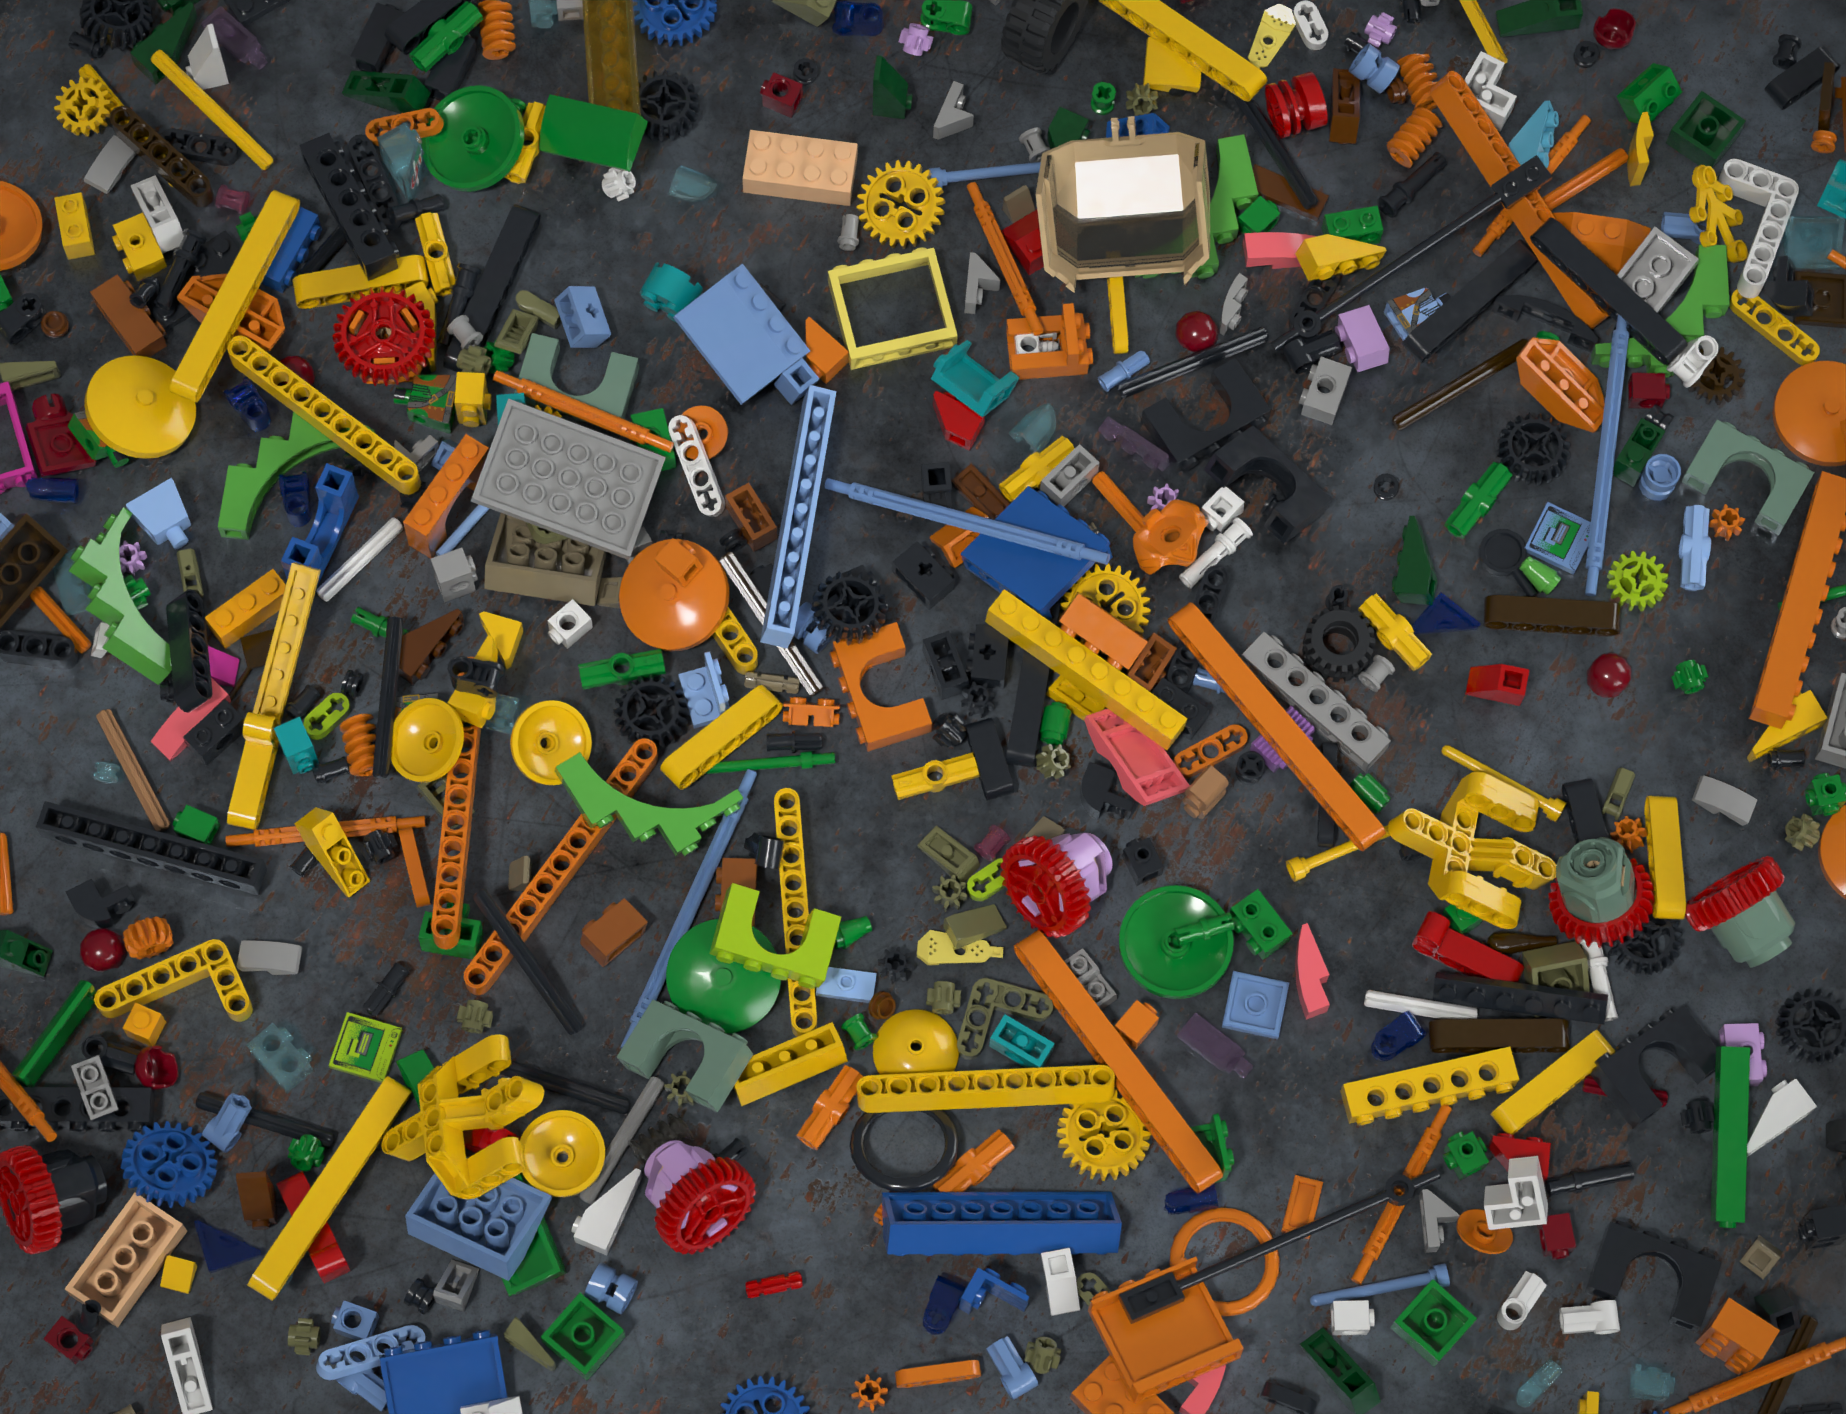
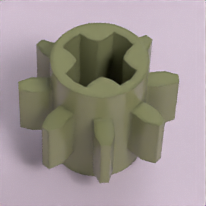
M1135 83V88L1132 91H1126V96L1129 99L1126 102V108H1133L1134 116L1149 114L1152 109H1158L1157 102L1155 101L1158 98V92H1151L1149 83L1145 86Z
M470 345L469 349L464 348L459 353L457 367L462 369V372L485 373L486 375L491 366V358L485 356L487 349Z
M1048 744L1042 747L1041 753L1035 755L1037 759L1036 769L1044 774L1045 779L1052 776L1055 779L1063 777L1064 771L1071 768L1069 765L1070 754L1062 749L1061 744L1054 747Z
M1804 813L1801 819L1793 816L1785 826L1787 834L1785 841L1791 843L1792 847L1800 851L1803 850L1804 845L1813 848V845L1820 838L1818 830L1820 824Z
M955 875L951 879L946 880L941 876L940 887L933 886L932 892L939 894L935 897L934 904L941 902L944 905V911H947L948 907L953 906L959 910V900H967V894L961 892L965 888L966 883H958ZM948 889L954 890L951 897L946 896Z
M937 981L934 982V989H927L926 1005H932L933 1013L953 1014L954 1007H960L961 991L955 990L954 983Z
M468 1000L466 1007L460 1005L456 1019H458L457 1022L462 1023L461 1029L470 1033L482 1034L484 1027L491 1028L493 1014L492 1011H487L489 1005L478 1000Z
M683 1071L682 1076L678 1077L672 1073V1083L664 1085L666 1091L672 1092L668 1095L667 1101L672 1102L675 1100L678 1102L679 1109L687 1102L693 1106V1099L686 1091H684L683 1095L678 1094V1089L681 1088V1085H686L687 1087L691 1081L687 1077L686 1071Z
M298 1318V1325L290 1324L288 1346L295 1347L294 1352L296 1354L310 1355L311 1348H319L321 1328L314 1326L313 1319Z
M1038 1337L1035 1343L1029 1341L1027 1344L1024 1361L1029 1362V1367L1032 1371L1046 1374L1050 1371L1051 1367L1054 1369L1058 1368L1061 1359V1349L1057 1348V1343L1053 1339Z

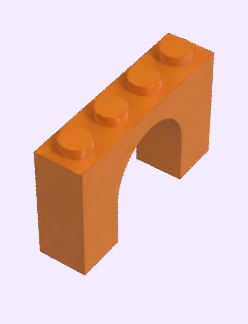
M465 434L403 521L409 546L430 559L435 556L436 551L448 538L445 523L450 509L465 487L473 491L475 490L489 452V447Z
M897 622L882 626L878 633L873 632V637L870 640L863 636V642L860 644L855 639H852L849 646L846 643V639H841L839 643L833 641V651L829 652L833 667H839L842 676L838 678L843 694L848 693L850 702L847 703L851 719L856 718L859 725L858 728H855L860 745L865 743L867 752L932 732V722L923 698L895 707H880L871 703L864 696L860 687L862 677L869 669L878 664L905 656L906 647Z

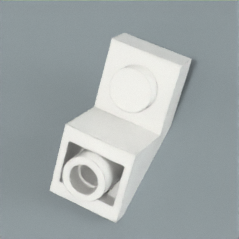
M1070 1248L1041 1253L1046 1280L1045 1288L1051 1316L1080 1311L1076 1276Z

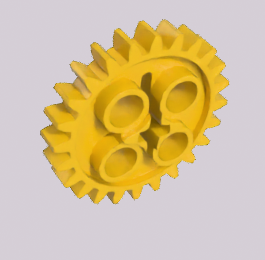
M897 160L895 168H891L887 162L885 165L886 171L882 172L879 168H876L878 175L876 178L871 175L867 176L871 184L861 185L866 194H859L857 196L859 200L864 202L858 205L857 209L865 213L861 214L859 219L861 222H867L863 226L866 232L873 230L870 235L872 239L880 236L879 242L881 245H884L889 240L892 248H895L897 242H900L902 248L905 249L907 241H910L915 247L917 246L916 238L920 237L925 242L927 240L924 233H935L931 227L932 224L941 225L936 216L944 215L945 212L938 206L945 204V200L937 196L941 195L943 190L941 187L934 188L939 183L937 178L930 179L932 175L930 170L922 173L923 167L921 164H918L913 169L910 161H907L905 167H902L900 161ZM901 182L902 185L899 191H889L892 183ZM924 193L925 199L923 202L913 203V197L916 194ZM880 194H885L898 203L905 201L909 208L921 211L922 215L919 216L903 206L897 208L894 202L880 198ZM881 206H889L887 215L877 216V210ZM905 217H912L913 223L907 228L901 227V221Z
M1109 563L1106 565L1105 571H1101L1099 565L1095 564L1093 573L1088 570L1084 574L1085 577H1081L1076 582L1077 584H1074L1069 589L1071 593L1066 592L1062 596L1068 602L1060 603V609L1065 610L1076 593L1080 592L1101 607L1102 604L1106 607L1119 593L1123 592L1125 595L1111 605L1110 614L1141 636L1144 630L1139 625H1148L1149 620L1143 616L1149 615L1151 609L1143 607L1150 603V598L1141 597L1146 592V587L1137 588L1140 579L1136 578L1131 581L1130 570L1124 575L1120 574L1121 566H1118L1115 572L1111 571ZM1103 584H1109L1113 587L1114 592L1110 595H1103L1099 591V587ZM1126 604L1132 608L1133 612L1128 616H1123L1118 612L1117 608L1120 605ZM1077 634L1074 639L1080 637V643L1083 644L1085 639Z
M1117 1090L1114 1091L1112 1099L1107 1102L1069 1104L1070 1109H1063L1062 1115L1065 1118H1059L1057 1124L1062 1128L1057 1130L1056 1136L1063 1138L1059 1141L1058 1148H1067L1063 1152L1062 1157H1072L1070 1167L1072 1168L1077 1164L1080 1165V1175L1088 1170L1090 1171V1179H1093L1096 1173H1100L1101 1180L1105 1181L1107 1174L1110 1173L1112 1178L1117 1180L1119 1171L1124 1176H1128L1129 1167L1136 1170L1138 1167L1137 1160H1144L1145 1153L1143 1151H1148L1150 1144L1146 1140L1150 1139L1151 1134L1148 1131H1144L1147 1128L1128 1103H1126L1123 1097L1121 1099L1117 1098ZM1115 1114L1120 1118V1121L1112 1122L1107 1118V1115ZM1088 1120L1092 1123L1093 1127L1084 1128L1080 1125L1079 1121ZM1121 1128H1127L1128 1131L1120 1130V1129H1121ZM1079 1138H1083V1139H1087V1140H1085V1141H1080ZM1122 1140L1127 1143L1128 1148L1120 1149L1114 1142ZM1096 1147L1101 1154L1092 1155L1087 1151V1148Z

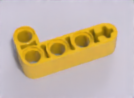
M248 712L245 717L243 737L246 741L228 810V825L257 830L279 746L274 728L281 725L276 717Z

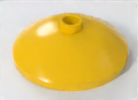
M435 698L417 700L402 710L393 726L390 759L395 769L403 777L415 782L427 783L441 778L451 770L460 756L464 741L463 724L457 711L448 703Z
M549 700L535 703L520 714L512 729L510 745L517 767L527 778L543 785H560L562 782L555 773L556 766L579 752L588 762L592 740L586 720L574 707L561 701ZM543 738L547 741V746L545 748L541 746V740Z
M919 1009L899 1012L886 1020L876 1034L878 1038L873 1043V1061L879 1075L953 1072L956 1069L959 1057L956 1035L943 1018L932 1012ZM919 1043L922 1048L919 1051H913L911 1045Z
M568 1110L545 1113L531 1122L521 1136L520 1142L522 1143L525 1170L522 1174L532 1187L551 1196L568 1197L583 1192L597 1180L605 1162L603 1137L595 1124L579 1113ZM566 1154L568 1159L566 1162H559L557 1160L558 1156Z

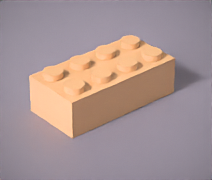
M750 130L743 173V193L850 206L857 164L858 144Z
M135 1192L71 1279L65 1290L71 1297L82 1304H85L87 1300L99 1302L101 1305L99 1316L118 1328L163 1266L167 1255H171L187 1232L186 1228L182 1223L151 1202L147 1203L146 1199L142 1196H136Z

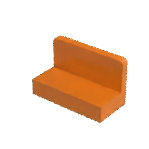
M970 507L965 511L966 513L989 519L988 515L975 507ZM945 525L931 535L930 540L942 549L949 564L956 568L963 563L960 553L980 533Z

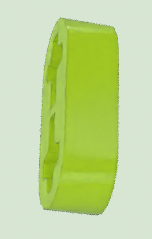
M332 693L305 717L303 722L308 736L315 740L323 739L344 721L351 711L348 698L342 693ZM343 702V710L341 712L336 709L329 715L333 710L332 703L340 704ZM322 721V729L320 731L316 728L312 730L311 722L319 723Z
M1002 858L990 863L969 878L967 893L972 900H987L1005 888L1002 885V882L1005 880L1002 876L996 879L993 878L998 874V867L1003 862ZM989 880V883L985 886L984 893L979 890L973 891L975 889V882L981 885Z

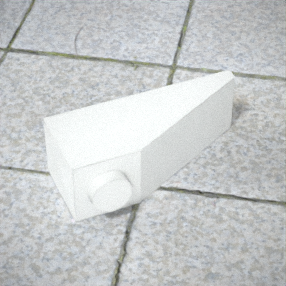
M209 24L188 55L190 66L185 67L187 75L202 90L229 84L213 24Z
M156 175L131 185L142 213L145 215L162 254L177 249L184 237L183 231Z
M1794 1079L1789 1084L1784 1080L1772 1089L1774 1094L1767 1101L1747 1140V1157L1811 1114L1817 1107L1797 1079Z
M634 1169L589 1206L582 1217L577 1216L571 1232L575 1233L574 1240L576 1243L606 1256L608 1255L643 1177L641 1170Z
M191 1317L162 1324L161 1338L182 1414H199L213 1410Z

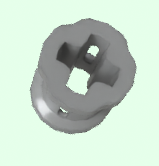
M1038 127L1025 131L1019 137L1020 143L1025 145L1029 153L1030 163L1040 162L1042 153L1051 150L1050 147H1046L1041 137L1042 131Z
M467 315L457 317L447 327L448 333L454 334L459 340L462 349H469L470 345L477 346L483 339L481 332H476L470 325Z
M1846 607L1838 611L1830 626L1834 636L1840 639H1846Z
M1377 654L1373 657L1374 662L1365 672H1361L1358 675L1359 680L1374 692H1378L1381 688V682L1388 674L1391 675L1395 672L1392 663L1385 657Z

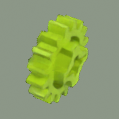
M1631 551L1629 558L1622 554L1620 555L1619 562L1614 561L1612 563V570H1609L1607 578L1610 579L1607 589H1614L1610 597L1612 599L1619 597L1620 607L1627 603L1629 604V611H1632L1636 605L1641 612L1644 611L1646 604L1653 608L1656 600H1662L1664 596L1662 592H1665L1668 584L1664 583L1668 574L1661 573L1664 567L1663 563L1654 564L1655 556L1647 559L1646 552L1643 551L1640 557H1637L1636 553ZM1629 566H1635L1631 569H1626ZM1637 573H1638V574H1639V576H1638L1639 586H1638V588L1636 589V584H1637V583H1635V582H1636L1635 577H1636V575H1637ZM1643 593H1647V594H1648V595H1646V596L1640 597V595H1642Z

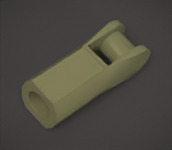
M522 290L517 293L516 302L519 309L537 316L538 320L554 329L560 325L561 318L556 307L544 300H540V298L529 291Z
M190 548L178 551L176 555L183 591L185 592L188 589L194 590L203 598L204 593L195 550ZM197 581V585L187 587V582Z
M1625 768L1617 769L1602 807V815L1607 813L1614 816V820L1619 819L1635 778L1634 772ZM1611 798H1613L1621 802L1620 805L1617 806L1615 804L1610 803L1609 801Z

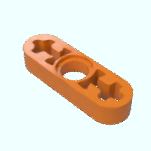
M426 108L374 119L367 124L365 134L374 145L385 146L434 136L442 130L444 121L435 109ZM429 118H433L434 120L431 121V125L427 126L426 124L429 123ZM408 121L411 123L410 129L407 132H398V128L403 122ZM382 128L384 131H381L380 136L376 137L375 134Z
M1230 725L1179 752L1175 756L1174 764L1185 779L1192 778L1203 772L1208 765L1214 766L1242 751L1247 743V732L1240 725ZM1233 733L1234 736L1240 735L1239 744H1236L1234 741L1226 744L1225 749L1227 751L1224 752L1222 744L1229 740L1230 734ZM1207 745H1213L1217 748L1218 755L1215 758H1207L1203 755L1202 749ZM1194 752H1197L1199 760L1191 764V770H1188L1186 767L1180 768L1182 759L1190 762L1195 759Z
M409 827L398 830L416 906L420 908L431 905L413 828Z
M978 1360L908 1368L895 1372L897 1388L918 1387L981 1377Z

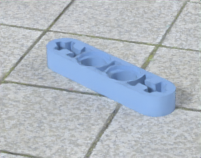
M408 1325L328 1349L319 1356L316 1365L317 1373L323 1379L335 1380L381 1366L379 1355L384 1353L379 1352L377 1349L378 1344L386 1343L390 1347H397L401 1344L402 1351L414 1349V1344L411 1341H405L406 1338L409 1336L411 1340L416 1339V1343L423 1342L426 1338L425 1333L418 1326ZM353 1351L361 1352L365 1356V1360L356 1362L351 1359L350 1353ZM326 1361H329L331 1365L336 1364L335 1369H332L330 1365L325 1366Z

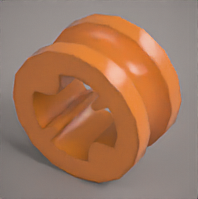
M1826 130L1815 131L1812 136L1814 141L1811 143V148L1819 153L1828 154L1834 152L1836 147L1834 143L1837 141L1836 134Z

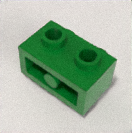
M1652 63L1616 97L1629 122L1638 124L1642 112H1648L1651 123L1662 110L1674 102V99L1682 93V90L1670 67Z
M1259 889L1231 907L1230 914L1232 919L1229 922H1234V930L1244 935L1247 939L1246 945L1253 955L1256 956L1258 954L1262 960L1291 940L1293 933Z

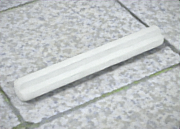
M394 517L391 518L317 589L318 596L325 602L329 601L403 530L401 522Z
M1372 990L1366 992L1364 1000L1366 1007L1438 1019H1477L1478 1010L1473 1007Z

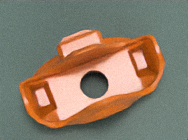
M1176 499L1170 501L1161 511L1152 509L1142 518L1144 527L1133 536V547L1139 567L1151 575L1162 566L1181 565L1188 567L1196 560L1201 535L1209 524V521L1200 511L1199 506Z

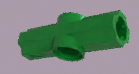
M466 1L446 20L440 19L432 26L428 37L409 54L410 59L417 68L427 72L445 54L451 55L460 48L464 37L483 20V15L475 5Z
M1493 461L1478 482H1474L1461 498L1459 506L1452 512L1444 524L1449 533L1456 538L1464 539L1480 517L1484 518L1496 502L1498 494L1512 478V474L1507 467Z
M661 649L630 655L617 653L609 659L578 664L583 690L610 684L627 685L629 681L636 680L640 676L647 678L651 674L654 676L666 674ZM625 665L629 667V670L625 673H617L615 668Z

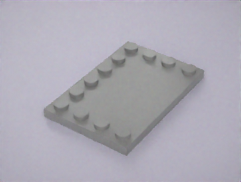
M508 399L471 502L629 560L666 457Z

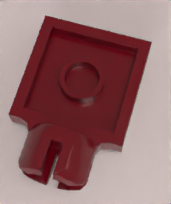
M55 393L50 394L53 401L50 404L46 395L34 400L32 411L35 421L27 423L26 431L41 477L95 467L96 460L89 456L68 428L73 414L67 411L63 397Z

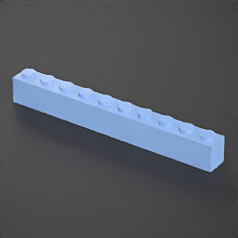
M813 385L809 386L802 403L760 640L762 643L788 648L795 633L836 391Z

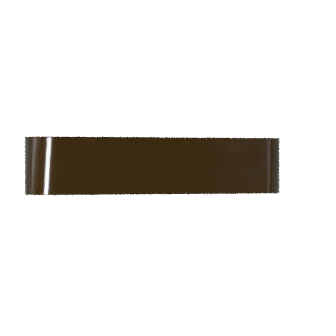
M118 106L111 111L110 122L114 133L119 139L196 207H206L211 204L214 194L210 181L199 169L129 107ZM122 120H129L125 125H118ZM141 137H148L144 142H137ZM160 154H167L164 159H156ZM179 171H186L183 176H175ZM198 188H205V191L202 193H194Z
M1490 595L1484 598V626L1496 630L1616 636L1620 634V605L1604 601Z
M1565 1019L1432 1020L1429 1022L1430 1052L1483 1053L1510 1047L1512 1053L1567 1052L1570 1050L1569 1021Z

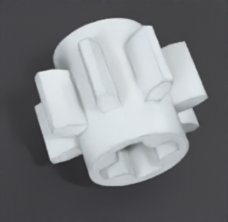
M611 168L609 172L603 174L602 188L604 193L610 198L616 196L619 202L629 198V195L634 193L633 188L636 185V181L631 171Z

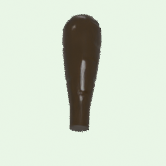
M1495 932L1487 939V947L1504 955L1557 945L1556 936H1537L1515 932Z

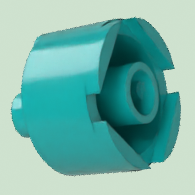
M657 262L643 284L640 294L645 299L644 306L655 312L661 309L668 313L667 317L676 322L673 317L702 294L703 287L698 282L695 286L689 282L691 277L683 271L665 263L660 268V264Z

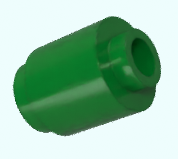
M1052 702L1051 705L1044 707L1039 731L1043 743L1057 746L1059 744L1062 745L1063 740L1067 739L1072 712L1067 709V705L1060 702Z
M1360 773L1349 785L1369 810H1372L1375 814H1378L1392 799L1387 794L1388 791L1369 773L1365 776Z

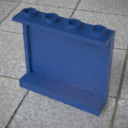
M1029 486L995 519L999 522L1085 544L1086 548L1110 554V560L1113 558L1109 547L1110 542L1103 534H1095L1082 519H1074L1065 507L1060 504L1056 506L1044 492L1040 490L1036 492ZM979 534L960 553L967 570L1000 594L1005 589L1049 621L1052 619L1049 609L1095 563L1083 558L1076 560L984 534Z
M482 1330L472 1333L473 1338L461 1340V1335L443 1338L444 1343L432 1345L431 1341L415 1343L414 1349L402 1351V1346L384 1349L385 1354L379 1355L389 1414H461V1406L507 1398L497 1334H491L490 1330Z

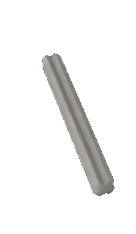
M652 1076L607 1148L604 1166L599 1177L589 1188L580 1193V1198L588 1204L595 1202L663 1090L665 1084L661 1079Z

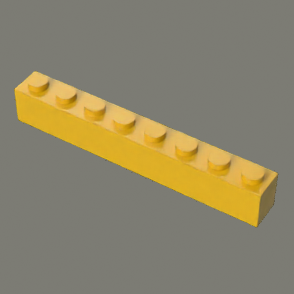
M1005 589L988 609L985 619L987 624L1168 751L1183 731L1187 722L1185 716Z

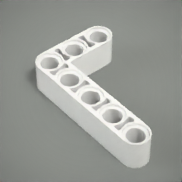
M1730 159L1725 163L1718 182L1723 185H1729L1734 196L1766 207L1737 283V290L1740 295L1751 299L1760 294L1765 284L1798 195L1799 187L1791 178L1739 159Z

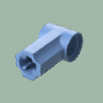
M1664 212L1662 215L1661 231L1670 238L1691 239L1696 244L1701 245L1699 236L1704 230H1701L1698 225L1706 226L1707 217L1704 221L1694 223L1690 219L1689 214Z
M230 1094L218 1115L207 1124L202 1136L224 1153L229 1152L241 1137L239 1130L252 1109L250 1100L243 1095Z
M1008 1336L1001 1338L986 1348L987 1353L1001 1375V1382L1012 1400L1039 1385L1033 1371L1026 1362L1022 1361Z
M356 1356L352 1357V1360L356 1362H362ZM372 1369L335 1379L354 1395L358 1394L383 1413L388 1408L383 1380L376 1376Z

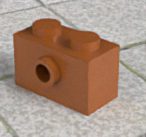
M750 483L725 495L726 509L738 528L741 529L742 535L746 537L747 543L753 552L777 539V526L771 518L772 513L768 505L760 501Z
M1156 633L1147 638L1148 643L1130 669H1126L1124 672L1125 675L1149 692L1154 684L1157 685L1167 672L1164 671V668L1177 649Z
M625 898L618 904L615 902L611 903L603 911L601 918L597 921L592 919L581 930L580 944L602 967L606 966L646 931L647 920Z

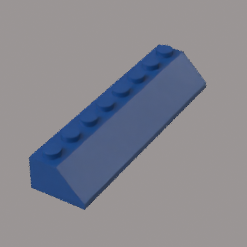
M882 1192L883 1239L887 1254H894L896 1256H904L906 1254H923L926 1256L952 1254L960 1256L964 1254L1020 1255L1038 1253L1041 1255V1253L1070 1248L1071 1255L1079 1253L1104 1255L1107 1253H1118L1122 1222L1111 1192Z

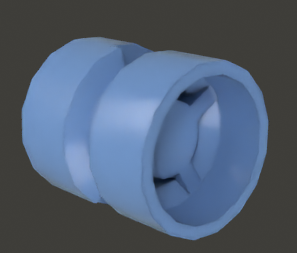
M1368 43L1353 60L1349 72L1361 81L1366 79L1367 85L1380 94L1392 82L1400 65L1389 57L1382 58L1381 52Z
M1658 454L1651 457L1639 479V488L1642 494L1653 501L1667 499L1672 494L1681 475V467L1678 461L1667 454Z
M805 602L798 610L794 637L796 639L803 638L804 645L815 654H818L829 644L834 635L826 638L827 629L819 631L817 627L810 633L819 622L813 621V614L815 612L811 610L812 604Z
M601 1262L594 1271L584 1296L598 1304L604 1301L608 1309L622 1315L633 1297L638 1280L624 1273L618 1276L616 1269ZM616 1284L618 1287L612 1296L609 1293L613 1285Z

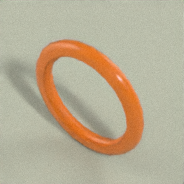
M1223 1207L1208 1209L1194 1215L1182 1225L1174 1237L1170 1249L1169 1266L1171 1267V1264L1176 1260L1184 1258L1187 1244L1192 1236L1202 1227L1211 1223L1232 1222L1241 1225L1252 1232L1260 1244L1273 1239V1237L1261 1221L1247 1212ZM1278 1250L1264 1255L1265 1270L1262 1279L1256 1289L1248 1296L1231 1302L1213 1300L1221 1316L1229 1317L1244 1314L1256 1308L1269 1296L1279 1274L1280 1258Z

